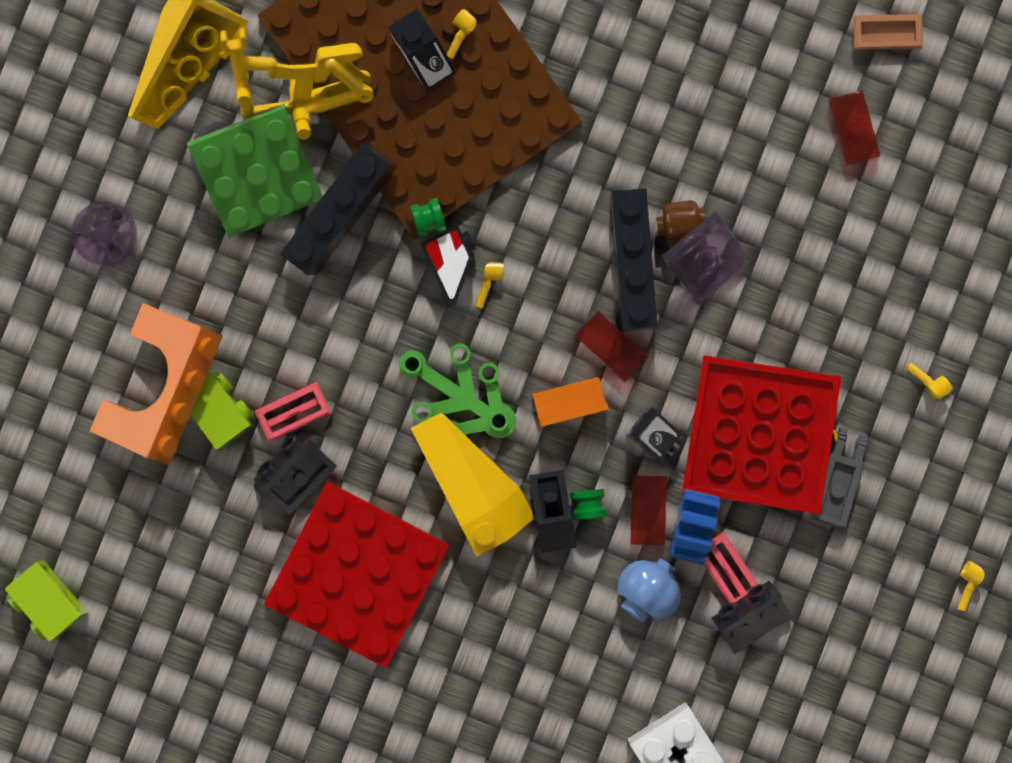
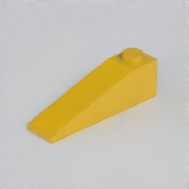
M168 0L161 12L128 116L159 129L187 100L186 94L199 81L203 83L211 75L208 71L221 58L226 59L229 56V53L224 52L221 48L220 32L225 30L229 40H237L240 37L239 28L245 29L249 21L215 0Z
M442 412L411 427L476 556L508 541L535 518L520 487Z

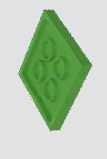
M285 104L187 142L188 149L228 238L319 202L323 197Z

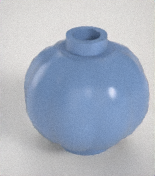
M661 558L657 563L639 560L629 564L622 571L618 580V594L624 600L621 608L642 623L646 618L657 622L673 615L681 599L680 586L674 577L677 570Z

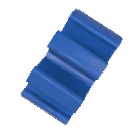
M688 489L684 490L683 498L678 508L677 522L674 524L672 532L673 539L669 549L670 557L701 565L705 564L706 556L711 548L712 532L717 524L716 515L720 506L719 497Z

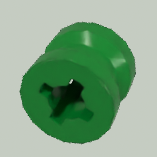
M437 198L429 200L428 204L423 206L418 204L410 205L419 239L426 237L432 231L439 233L446 231Z
M604 489L570 492L571 500L575 502V510L572 513L573 520L607 516V511L602 506V498L605 496Z

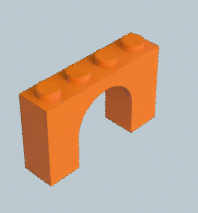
M143 303L130 335L158 347L163 352L168 365V377L165 388L153 405L137 412L103 399L90 432L146 458L170 465L223 335Z

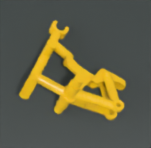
M239 28L240 37L237 40H229L225 30L220 32L221 48L230 55L237 103L240 106L242 120L285 104L289 115L293 117L297 137L305 140L311 135L310 116L357 101L367 103L374 97L373 89L369 86L371 83L369 72L360 71L351 63V61L363 57L362 50L356 43L319 48L315 64L285 65L278 64L271 57L244 56L243 51L248 46L247 33L244 28ZM248 70L267 71L270 79L289 80L290 100L254 106ZM331 73L340 80L339 82L312 90L314 81H326Z

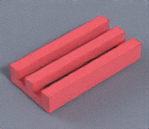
M318 382L254 411L268 442H272L332 413ZM314 392L316 398L266 420L265 414ZM320 404L322 410L272 433L271 426Z
M721 532L711 539L710 550L740 596L737 598L733 597L707 556L704 566L728 603H734L747 595L749 590L746 591L716 545L722 542L751 588L758 585V583L726 534Z

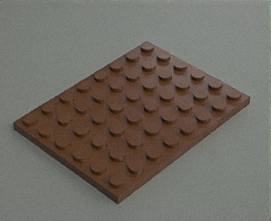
M278 0L258 14L259 19L291 65L315 64L317 50L322 47L356 43L360 46L363 57L351 61V63L360 71L369 72L371 77L369 86L373 89V99L367 103L357 101L324 112L353 154H355L362 143L372 144L398 165L380 189V193L413 240L419 236L413 221L410 205L418 204L423 206L428 204L429 200L437 198L443 219H446L582 125V121L497 0ZM418 8L447 54L456 34L460 30L452 22L457 14L465 9L476 19V27L463 39L454 59L449 58L457 74L430 92H427L390 36L388 27ZM331 73L326 81H314L312 90L339 82L340 80Z

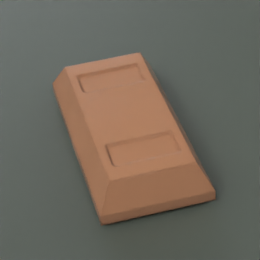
M922 14L853 16L854 50L923 49Z

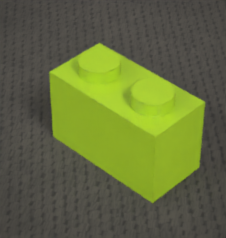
M209 369L204 385L192 409L191 416L214 448L222 450L254 426L250 421V418L254 415L242 399L236 402L229 391L233 389V386L222 372L216 375L213 370Z
M44 560L35 562L5 588L6 592L10 595L7 598L10 605L18 613L24 612L32 621L30 624L32 631L42 640L46 638L51 642L58 639L88 613Z

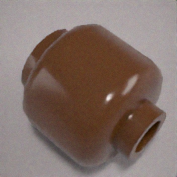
M693 200L665 204L662 212L663 216L656 217L659 237H666L667 244L670 247L699 244L702 240V235L707 234L704 207L698 208V204Z

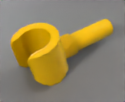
M465 9L461 10L452 22L460 30L446 54L451 59H454L463 39L476 27V19Z
M489 262L485 266L482 287L475 306L483 308L491 288V281L502 282L503 263Z
M912 363L906 368V370L923 382L930 395L935 399H942L953 390L952 385L943 375L933 381L930 376L926 375Z
M968 561L960 573V576L968 581L958 606L959 610L965 612L975 587L984 579L983 569L972 561Z

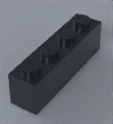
M362 143L280 255L304 274L317 275L398 165L372 144Z
M645 188L612 191L610 194L620 329L621 332L655 330L658 327L647 190Z

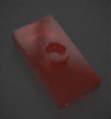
M863 90L829 99L828 103L845 166L879 158L881 155Z
M599 311L575 335L584 346L624 382L648 358L638 346Z
M632 475L630 544L665 545L667 476Z

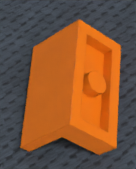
M599 377L532 394L540 427L609 410Z

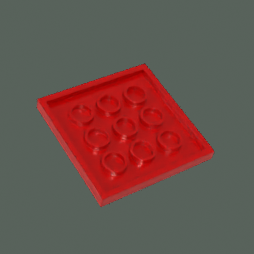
M704 355L682 492L688 489L723 499L820 514L842 377Z
M327 481L263 605L387 668L450 544Z

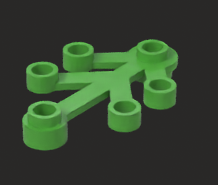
M456 344L450 350V358L456 365L460 387L427 366L426 358L422 353L411 350L401 356L399 368L403 375L409 378L420 377L452 398L430 404L427 402L416 403L412 408V416L416 421L423 422L440 412L449 414L469 409L481 418L463 423L451 421L465 435L486 431L494 438H504L515 429L516 416L514 411L509 406L502 404L497 380L500 372L495 364L485 363L479 369V377L486 384L489 406L476 398L469 364L471 352L466 345ZM457 348H464L467 352V357L463 361H457L454 358V351ZM413 357L419 361V367L415 371H410L406 367V362L409 358ZM486 367H493L496 371L495 377L491 380H486L483 377L482 372ZM421 405L429 409V415L424 419L419 418L416 414V409ZM497 414L503 415L506 419L505 425L501 428L495 427L492 423L493 417Z

